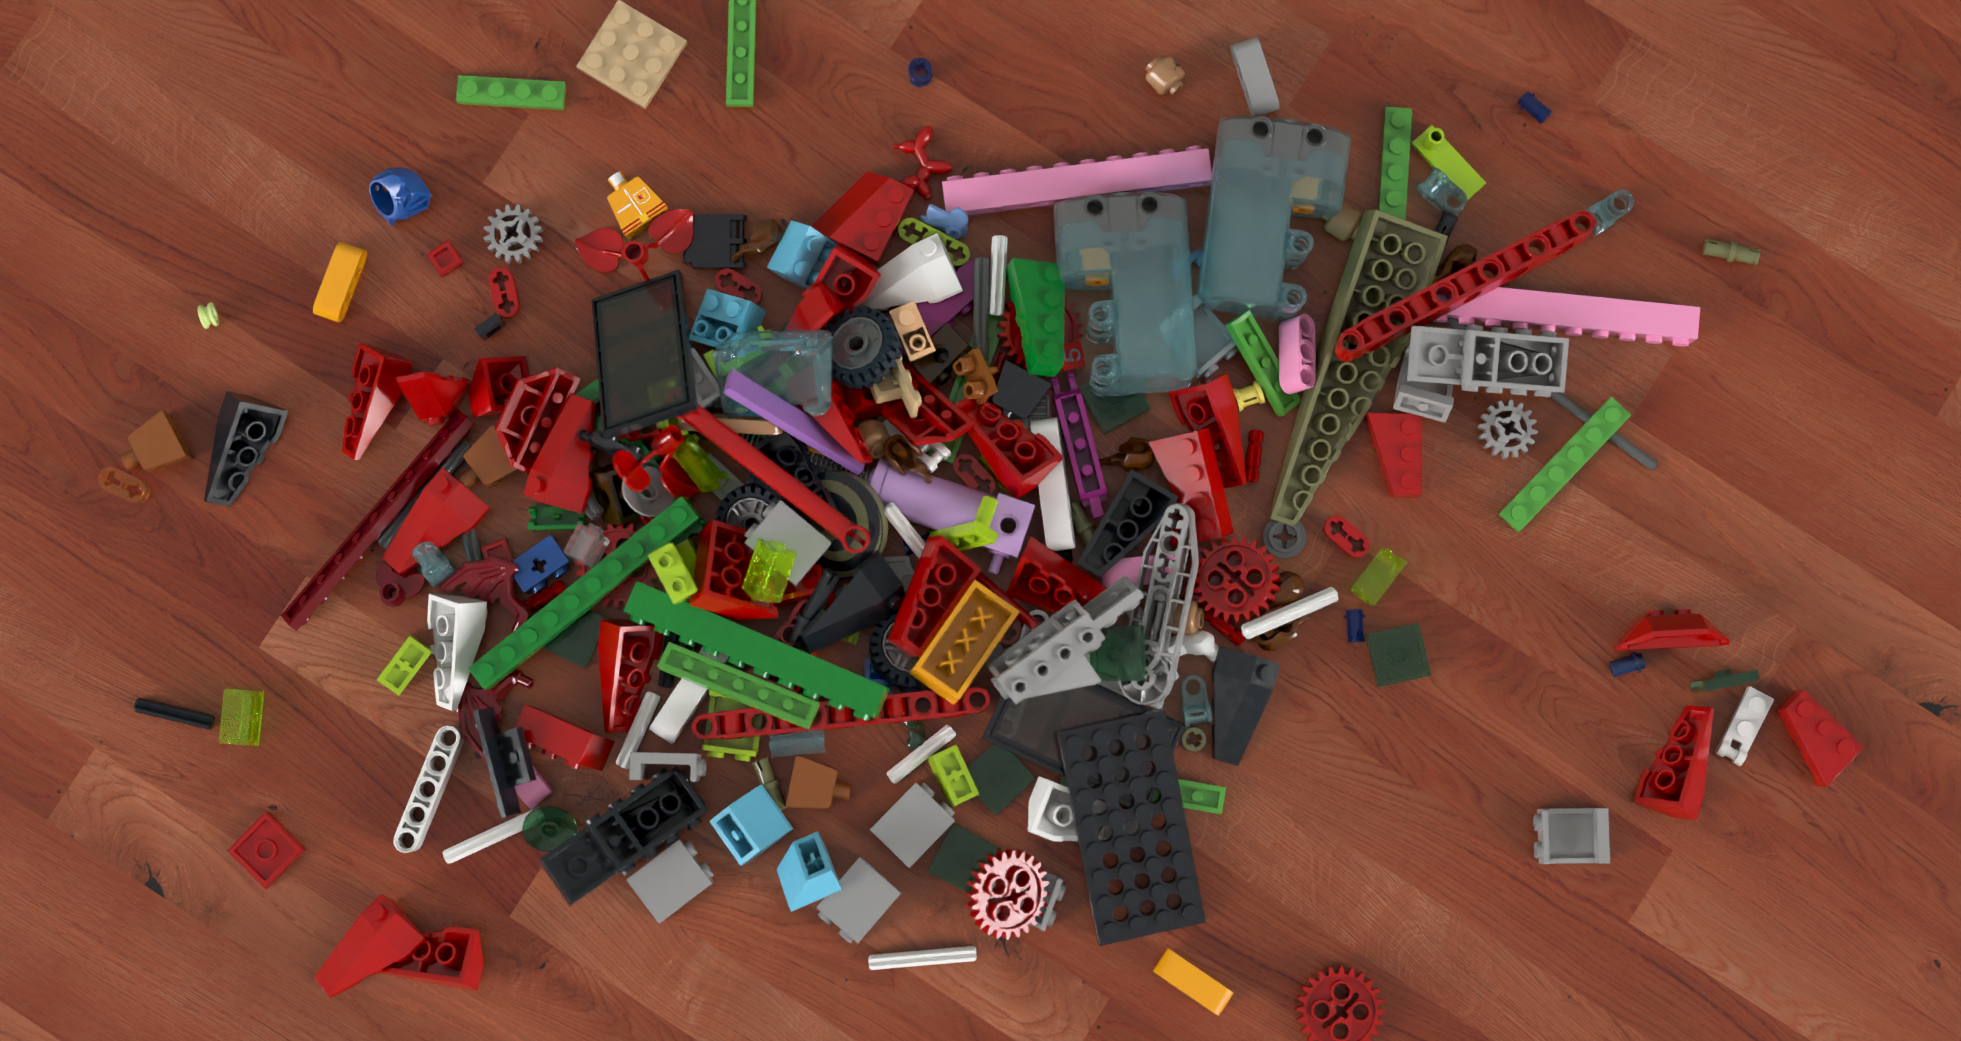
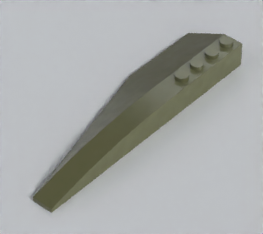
M1376 209L1364 210L1316 351V382L1314 387L1304 390L1275 491L1269 515L1270 519L1291 526L1298 523L1313 499L1314 492L1327 477L1326 473L1333 462L1337 461L1342 453L1341 449L1354 434L1371 407L1373 398L1378 391H1381L1386 383L1385 379L1392 368H1395L1398 364L1402 352L1409 346L1411 339L1410 332L1373 352H1368L1353 361L1346 362L1340 360L1335 354V346L1340 334L1369 316L1432 285L1448 236ZM1390 318L1392 324L1402 325L1399 319ZM1350 342L1342 343L1346 349H1355L1354 345Z

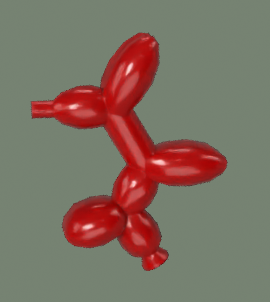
M929 125L922 128L917 134L915 141L907 140L900 144H893V149H900L908 154L915 153L921 167L917 170L916 176H906L900 183L912 189L917 188L918 193L924 196L925 201L933 197L930 194V185L926 181L931 173L947 174L953 169L952 164L947 161H930L924 149L933 136V128Z

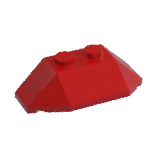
M906 361L902 363L904 368L908 369L911 374L914 390H918L921 396V406L918 407L917 417H910L902 398L882 402L881 414L915 446L954 441L975 426V423Z
M554 367L516 381L495 427L496 434L511 467L527 474L530 473L532 465L571 393L574 394L580 378Z
M1691 609L1674 610L1675 615H1664V610L1647 611L1648 616L1638 618L1615 644L1614 650L1631 651L1730 645L1729 639L1701 614H1691Z

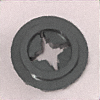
M1271 519L1265 526L1262 537L1264 545L1273 556L1285 559L1294 557L1303 549L1306 542V531L1300 521L1291 526ZM1283 525H1285L1288 535L1296 536V538L1287 540L1285 549L1280 539L1273 538V536L1282 533Z

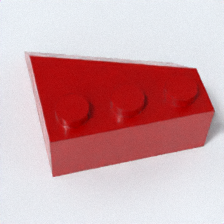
M866 172L811 227L836 244L844 245L864 257L868 262L879 267L898 230L899 224L915 197L914 189L892 178Z
M712 520L700 531L693 577L698 591L691 595L690 606L738 620L777 618L779 616L772 598L774 593L773 584L769 583L767 572L769 564L745 544L748 538L744 535L748 530Z

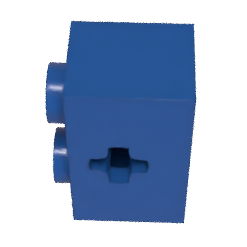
M549 535L512 561L517 563L519 572L514 574L513 577L524 593L530 594L532 592L535 595L538 591L547 587L545 582L553 577L558 579L569 572L568 566L573 564V562L557 539ZM538 561L547 563L544 566L545 571L543 573L536 571Z

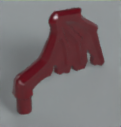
M490 555L489 559L463 562V567L439 586L440 590L452 591L458 584L467 582L462 589L464 596L475 598L480 595V600L494 603L500 597L501 606L509 609L516 617V621L511 628L512 632L533 615L531 608L526 606L515 595L513 576L519 572L517 563L494 555Z
M515 669L491 689L474 688L470 682H467L457 711H454L458 713L461 739L466 738L485 761L486 757L482 751V742L475 725L473 711L494 707L497 721H501L503 707L497 703V700H505L506 695L517 684L531 689L535 682L534 679L524 675V672Z

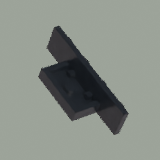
M494 707L473 711L475 725L479 731L482 751L486 757L489 778L493 784L497 799L496 804L500 810L501 818L520 814L522 812L515 786L537 780L523 727L500 733Z

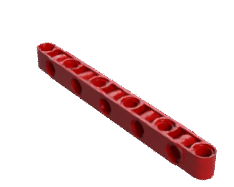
M1582 210L1562 220L1555 221L1369 316L1340 334L1335 346L1336 356L1342 361H1353L1410 333L1412 326H1424L1566 253L1571 248L1588 239L1596 225L1594 216L1590 212ZM1576 224H1582L1586 230L1578 229ZM1529 247L1537 248L1540 254L1533 253ZM1488 270L1492 272L1494 277H1487L1483 271ZM1443 294L1448 298V301H1441L1436 295ZM1390 318L1399 319L1402 325L1392 324ZM1350 342L1354 345L1355 349H1346L1342 343Z
M978 687L967 688L954 705L933 690L887 695L878 718H870L868 721L854 716L855 710L845 706L842 711L828 705L829 701H819L820 706L818 710L822 714V719L817 724H811L809 730L756 708L728 710L697 716L692 723V731L695 736L702 740H730L953 718L984 712L989 706L990 697L986 690ZM975 693H980L985 698V704L980 708H975L970 704L969 699ZM919 699H927L931 703V708L927 713H920L916 710L915 704ZM764 715L767 718V725L763 729H755L752 724L754 717ZM703 720H709L712 723V730L707 735H701L698 731V725Z

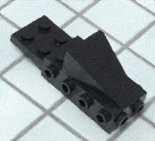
M677 766L669 771L665 768L651 777L653 782L647 786L641 783L629 792L632 796L623 801L622 798L614 801L607 807L610 811L602 816L597 813L585 821L586 828L538 860L569 906L617 874L627 875L636 868L635 863L640 858L647 861L659 852L656 847L662 843L668 846L681 836L678 832L684 828L690 831L702 823L700 817L708 810L702 798L690 786L686 775Z

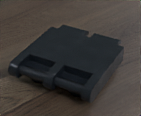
M693 214V243L683 251V263L692 264L693 269H746L747 263L744 262V255L739 257L738 262H732V256L736 253V246H739L740 250L742 244L747 243V239H744V222L747 221V215ZM737 222H739V238H737Z
M597 428L594 432L581 429L577 433V437L580 440L611 456H614L619 450H625L630 452L637 462L644 457L640 454L642 449L628 442L627 444L622 441L617 442L619 437L608 440L604 439L603 431Z

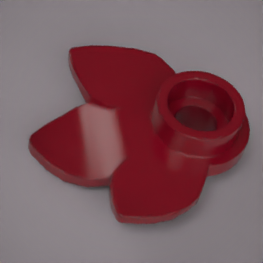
M381 562L376 572V582L381 587V600L390 607L399 606L404 602L405 598L416 596L422 590L426 581V576L416 574V566L401 575L390 565ZM395 590H397V593H396L395 597L393 598V597H392V593H393Z

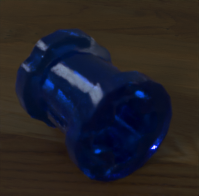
M916 58L911 61L908 67L911 84L919 88L929 85L932 80V66L930 62L924 58ZM925 69V75L916 76V71Z

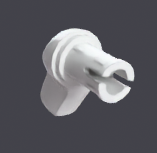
M1198 630L1193 635H1184L1180 656L1185 654L1205 655L1210 661L1215 663L1219 646L1214 642L1212 634ZM1177 635L1170 638L1168 653H1174Z

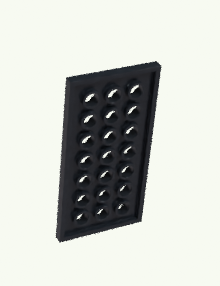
M1161 708L1056 731L1098 945L1103 946L1205 923L1165 709ZM1140 734H1146L1149 737V744L1143 749H1139L1135 745V740ZM1113 740H1120L1123 744L1122 751L1115 755L1111 754L1108 749L1109 744ZM1086 746H1094L1096 749L1095 757L1091 760H1084L1082 750ZM1145 761H1152L1154 763V771L1150 775H1143L1140 771V767ZM1126 767L1128 770L1127 778L1123 781L1115 780L1114 771L1116 768ZM1093 772L1100 773L1101 782L1096 787H1090L1087 784V777ZM1152 787L1158 788L1160 792L1159 798L1154 802L1147 801L1145 797L1147 790ZM1125 793L1133 796V803L1127 808L1119 805V798ZM1098 799H1103L1107 804L1105 811L1099 814L1094 813L1092 810L1093 803ZM1156 814H1162L1165 818V822L1160 828H1153L1151 826V819ZM1129 820H1135L1138 823V829L1133 834H1126L1124 831V825ZM1102 826H1109L1112 830V834L1107 840H1100L1097 836V832ZM1160 841H1168L1170 844L1169 851L1164 855H1159L1156 852V846ZM1137 846L1143 849L1142 858L1137 861L1131 860L1129 857L1130 850ZM1109 852L1115 853L1117 856L1116 863L1110 867L1104 866V855ZM1167 867L1174 868V878L1170 881H1163L1161 879L1163 869ZM1140 873L1147 874L1149 878L1148 883L1144 887H1137L1134 883L1135 877ZM1113 879H1119L1122 882V888L1117 893L1108 891V884ZM1171 894H1178L1180 897L1179 904L1174 908L1167 907V897ZM1144 900L1153 901L1154 907L1150 913L1144 914L1140 912L1139 907ZM1117 906H1125L1127 908V915L1123 919L1117 920L1113 917V911Z

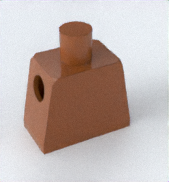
M165 411L158 412L132 432L127 438L133 449L120 456L128 470L141 464L145 471L151 473L193 459L171 415Z
M495 425L490 426L463 455L470 467L458 477L468 489L479 480L486 487L492 488L522 472L510 466L496 434Z
M796 755L785 807L831 808L833 797L849 800L852 784L837 781L839 770Z

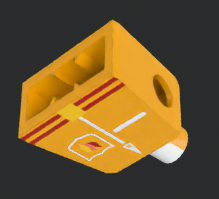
M619 171L608 179L615 191L607 199L628 241L648 228L657 216L669 211L666 204L638 176L628 182L624 174Z

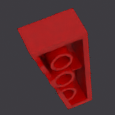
M942 535L927 538L888 637V641L907 657L922 656L981 571L975 563Z

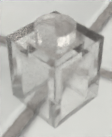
M578 523L563 552L571 559L593 568L600 561L610 541L602 535L604 530L591 523H589L588 527Z

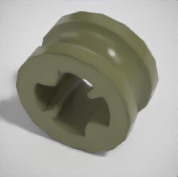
M1195 727L1186 729L1181 735L1182 746L1192 752L1201 750L1206 744L1205 733ZM1190 732L1194 735L1199 734L1201 737V741L1198 740L1200 744L1197 747L1193 744L1188 745L1186 742V738L1189 739L1187 735Z

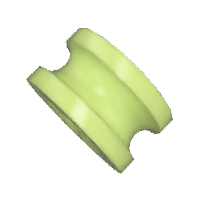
M212 302L208 303L206 307H203V305L197 307L199 319L204 329H208L211 324L214 326L219 325L218 313Z

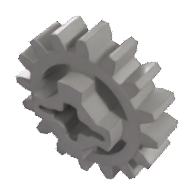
M506 205V212L503 213L496 209L498 216L496 218L488 217L492 223L491 226H484V230L490 233V235L484 237V240L487 243H492L488 246V250L490 252L497 250L495 257L500 260L505 256V261L509 264L512 258H515L518 264L521 263L522 256L530 260L531 255L529 252L531 250L539 251L535 245L536 242H543V239L537 235V233L543 231V228L535 226L539 219L537 216L531 217L532 212L528 208L522 213L520 205H517L515 210ZM515 217L513 221L504 222L506 219ZM528 224L531 230L530 239L526 236ZM497 230L501 233L500 244H498L496 238ZM510 231H517L519 235L515 238L513 236L510 237L508 234ZM515 247H523L520 250L512 251V249Z
M1509 400L1506 406H1504L1502 401H1498L1496 403L1497 409L1492 405L1487 408L1489 415L1482 414L1480 416L1485 423L1477 426V429L1483 430V434L1478 439H1485L1487 442L1483 448H1493L1492 456L1501 452L1502 459H1506L1509 453L1513 458L1518 457V450L1523 454L1528 451L1526 444L1533 445L1535 443L1530 436L1538 433L1537 430L1531 427L1537 422L1536 419L1529 420L1528 418L1532 411L1523 412V403L1514 407L1513 400ZM1502 412L1510 413L1507 416V418L1504 419L1501 417H1496L1497 414ZM1520 419L1523 422L1524 430L1521 429V425L1519 422ZM1507 424L1510 425L1509 430L1513 432L1508 435L1504 434V426ZM1490 429L1494 431L1496 437L1495 440L1491 435ZM1508 441L1519 442L1516 446L1504 447Z

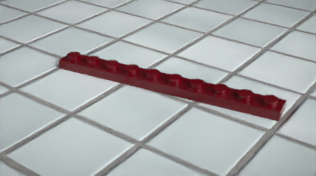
M458 409L453 413L281 614V617L291 628L297 631L309 621L314 610L323 604L332 589L345 579L349 569L363 558L367 548L379 539L385 527L395 520L403 506L415 497L420 486L433 476L438 465L447 459L456 444L469 434L474 423Z

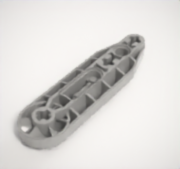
M1175 503L1166 509L1143 552L1137 587L1147 598L1142 619L1137 618L1139 605L1131 610L1118 677L1122 693L1130 701L1138 705H1153L1163 701L1170 694L1175 680L1199 565L1195 513L1186 504ZM1176 515H1183V521L1176 519ZM1173 528L1182 529L1181 532L1172 531ZM1173 537H1176L1179 542V546L1175 551H1172L1170 548V540ZM1158 542L1154 565H1148L1150 552L1155 543ZM1189 549H1191L1192 553L1190 574L1184 572ZM1167 556H1176V559H1167ZM1147 568L1153 570L1148 592L1142 591ZM1165 568L1172 569V574L1165 572ZM1183 576H1187L1189 581L1185 600H1180L1179 595ZM1181 603L1184 605L1179 627L1172 626L1177 604ZM1156 605H1157V611H1156L1155 621H1154V623H1153L1154 615H1155V610H1156ZM1164 609H1165L1164 618H1163L1162 627H1161V621H1162L1163 611H1164ZM1136 621L1141 622L1137 645H1133L1131 643ZM1151 629H1154L1153 637H1152V640H1151V639H1150ZM1161 629L1160 637H1159V641H1158V640H1156V638H1157V633H1158V630ZM1172 630H1176L1178 634L1174 653H1168ZM1149 645L1155 646L1156 652L1148 651ZM1130 648L1136 649L1135 653L1129 655ZM1148 654L1153 655V660L1150 664L1148 660ZM1166 657H1171V658H1172V663H1171V664H1170V662L1166 659ZM1133 661L1138 667L1133 669L1129 663ZM1166 670L1167 673L1161 675L1160 671ZM1143 674L1150 676L1149 682L1143 680Z

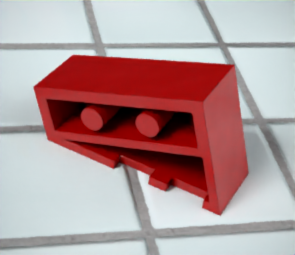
M1367 413L1364 416L1365 424L1368 427L1372 439L1371 442L1380 463L1379 466L1389 497L1417 498L1421 496L1422 416L1401 413Z

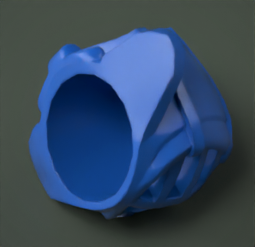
M390 167L376 175L369 185L373 205L391 226L396 225L395 220H407L429 208L428 204L432 195L420 176L411 169Z

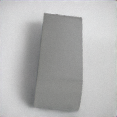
M1255 37L1230 45L1233 61L1251 115L1261 116L1280 110L1276 90L1258 38Z

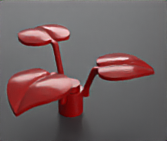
M675 209L657 216L651 222L648 230L650 237L657 241L655 243H644L642 245L637 241H630L624 246V241L617 231L610 228H600L575 239V245L581 258L595 271L601 273L612 272L618 267L619 258H625L631 265L637 267L644 280L647 281L650 278L643 267L649 257L647 250L658 248L661 245L662 249L669 254H678L685 251L690 246L694 236L693 212L688 209ZM668 288L633 300L632 309L635 317L646 326L674 316L671 289Z
M618 394L612 397L614 422L632 416L621 403ZM671 424L663 430L658 428L653 432L639 435L640 429L617 436L619 437L618 439L626 438L628 442L653 437L651 442L653 450L639 462L630 452L625 450H619L613 456L616 472L623 478L624 483L631 490L642 492L647 489L650 484V476L641 466L655 454H664L666 456L659 466V470L662 472L660 479L663 486L674 498L679 499L683 496L688 499L702 491L680 467L669 460L672 454L678 450L677 447L684 442V436L677 426Z

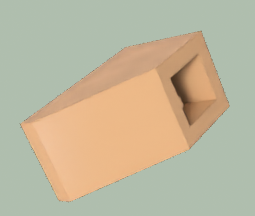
M915 301L889 311L891 320L899 333L900 341L910 362L936 351Z

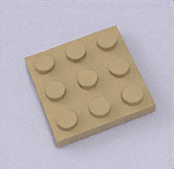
M618 0L576 67L578 70L646 110L686 46L687 41Z

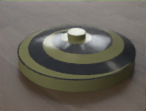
M824 471L817 475L823 487L828 489L838 512L855 525L865 527L870 533L871 540L869 546L864 551L851 553L843 547L839 539L825 530L821 534L831 542V545L815 564L822 566L823 573L825 568L831 569L830 573L832 574L833 570L841 576L840 579L853 577L851 573L875 551H878L880 554L883 553L888 536V520L884 514L885 508L880 497L864 479L847 471ZM851 529L853 532L858 534L861 538H863L866 541L865 535L862 531ZM849 535L846 536L847 544L851 548H863L855 539Z

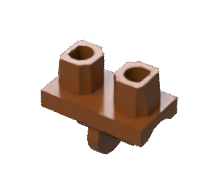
M980 348L972 349L967 355L959 358L953 364L956 375H965L968 381L963 389L967 399H975L977 404H983L990 396L998 392L997 384L994 380L1000 373L998 367L989 368Z

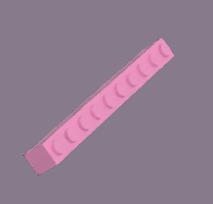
M1201 146L1187 147L1186 151L1175 152V149H1166L1159 151V155L1149 156L1147 152L1133 154V158L1122 159V156L1107 157L1106 161L1096 162L1095 159H1086L1080 161L1079 165L1069 166L1068 162L1054 164L1053 168L1043 169L1042 166H1031L1026 168L1027 171L1016 172V169H1006L1000 171L999 175L990 176L988 172L974 174V178L963 179V176H951L947 178V181L942 182L945 211L950 212L952 209L960 207L970 216L1056 205L1071 198L1093 194L1162 192L1210 186L1213 178L1209 149H1202Z
M1498 287L1437 318L1433 322L1446 323L1448 318L1458 319V324L1474 325L1475 322H1483L1486 327L1490 328L1501 327V324L1512 325L1513 330H1528V327L1539 328V332L1564 330L1565 334L1570 336H1581L1582 332L1592 333L1594 338L1604 339L1608 338L1609 335L1619 336V340L1635 341V338H1645V342L1651 344H1661L1662 340L1672 341L1674 346H1689V343L1698 339L1700 307ZM1436 295L1439 300L1448 301L1445 295Z

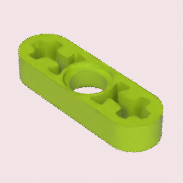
M906 218L899 224V237L909 245L917 243L920 239L914 234L907 237L906 231L903 228L915 225V231L921 235L923 230L928 231L924 234L922 240L938 234L945 247L946 243L949 242L951 243L949 246L950 250L957 252L959 249H962V255L965 258H959L957 262L953 260V254L948 252L954 268L962 267L970 259L969 248L964 243L915 218Z

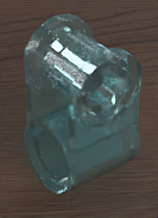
M1433 167L1428 178L1422 184H1418L1415 187L1416 191L1442 213L1449 212L1458 216L1467 204L1466 193L1454 184L1444 172ZM1450 197L1458 199L1460 206L1452 208L1448 205L1447 199Z
M1615 191L1601 202L1599 201L1585 210L1590 212L1596 220V225L1593 229L1595 237L1615 224L1617 220L1633 208L1634 198L1629 191ZM1614 198H1620L1625 202L1624 210H1619L1614 206Z
M432 542L421 543L412 551L413 558L421 566L423 576L433 588L446 581L456 572L448 556L442 553Z
M1197 675L1185 676L1179 685L1185 728H1189L1191 724L1207 722L1208 725L1212 724L1211 707L1204 680ZM1191 679L1197 680L1200 685L1199 691L1194 695L1188 694L1185 689L1186 683ZM1203 712L1202 714L1191 716V714Z

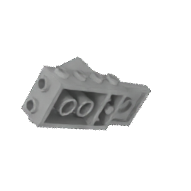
M1467 325L1466 330L1412 326L1407 381L1462 385V391L1478 392V386L1486 387V392L1502 393L1503 388L1511 389L1510 394L1527 395V390L1535 391L1534 396L1551 397V392H1565L1569 338L1556 337V332L1540 331V336L1532 335V330L1516 329L1515 334L1508 333V328L1491 327V332L1483 331V326Z
M1123 576L1082 607L1074 599L987 663V667L994 675L990 680L1005 700L1010 697L1015 704L1024 698L1099 683L1102 680L1086 660L1084 654L1095 651L1100 647L1101 641L1106 639L1100 631L1101 628H1107L1117 621V617L1124 611H1131L1136 608L1140 603L1139 600L1144 595L1126 576Z

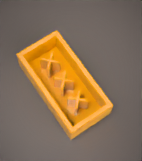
M974 580L909 674L954 705L961 698L1020 611Z

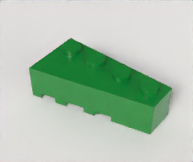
M1012 258L1006 267V280H1009L1011 289L1009 293L1017 316L1015 318L1022 336L1021 344L1028 374L1055 377L1064 366L1065 264Z

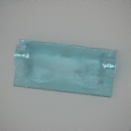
M824 730L771 735L769 739L771 758L826 753Z

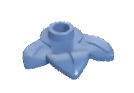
M929 204L927 215L920 216V220L938 231L945 232L946 235L954 239L965 237L969 230L967 226L968 215L960 207L947 212Z

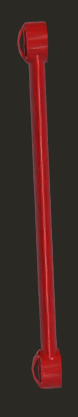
M682 391L672 393L668 397L666 404L681 400L676 395H682ZM698 403V410L675 417L684 420L842 542L843 547L847 551L859 553L869 546L871 536L865 527L855 525ZM851 529L862 531L865 535L866 541L863 538H861L858 534L853 532ZM849 535L855 539L863 548H851L847 544L846 536Z

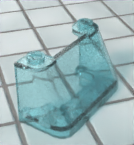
M829 331L737 332L728 336L712 351L723 413H734L735 416H743L750 413V409L723 393L727 375L732 369L789 404H803L804 411L810 412V415H823L831 407L832 337Z

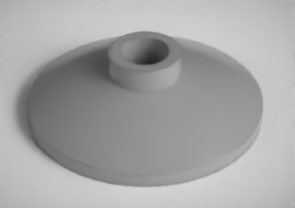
M647 466L643 468L650 476V484L647 489L642 492H635L628 488L623 480L622 493L625 501L634 511L644 516L655 517L673 503L674 497L661 482L660 476L662 472L654 467Z

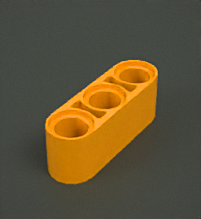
M341 241L336 245L315 299L313 314L338 323L343 320L366 261V250Z
M1169 948L1153 970L1157 975L1218 1016L1234 994L1231 990Z

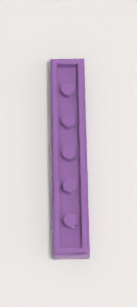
M732 369L728 373L723 392L725 395L856 475L863 471L865 463H859L814 418L736 370Z

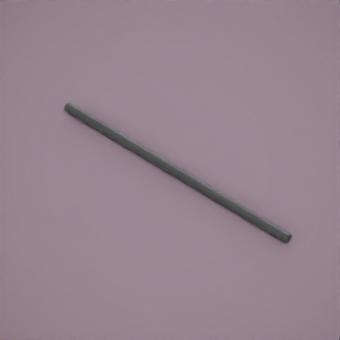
M1448 318V322H1446L1453 329H1467V325L1458 324V319ZM1551 392V397L1549 398L1584 423L1592 416V414L1561 392ZM1617 432L1608 439L1651 471L1658 462Z

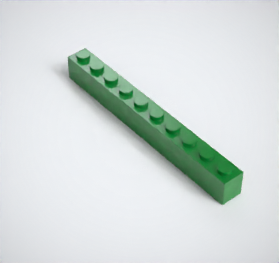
M681 496L471 665L468 670L484 690L493 688L650 561L649 554L668 543H673L703 519V517L687 497Z
M636 581L624 608V612L631 614L629 618L631 621L643 626L648 621L655 624L654 630L666 636H669L670 632L680 635L678 641L694 647L695 642L705 646L703 651L716 657L723 653L730 656L728 662L742 668L745 663L755 667L753 673L767 679L770 674L779 677V684L791 689L794 688V685L805 688L803 694L817 700L820 695L830 699L828 705L842 711L845 706L855 710L854 716L866 721L870 717L878 718L890 690L888 687L709 611L690 606V603L681 602L673 604L668 594Z

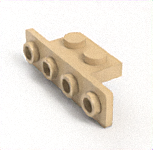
M901 355L900 359H895L898 364L895 369H888L891 375L888 378L882 375L883 382L877 384L873 381V387L869 389L876 404L902 398L910 417L913 418L917 417L918 407L921 406V396L919 391L914 390L912 386L911 374L908 369L904 368Z

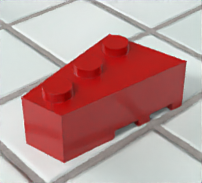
M1805 690L1793 691L1776 709L1792 741H1795L1802 754L1801 757L1804 763L1809 767L1817 786L1827 787L1864 748Z
M524 704L514 727H523L529 748L534 749L535 746L543 748L542 754L553 759H557L559 755L565 758L564 764L578 770L582 765L603 771L615 743L611 739L596 735L590 730L578 727L562 718Z

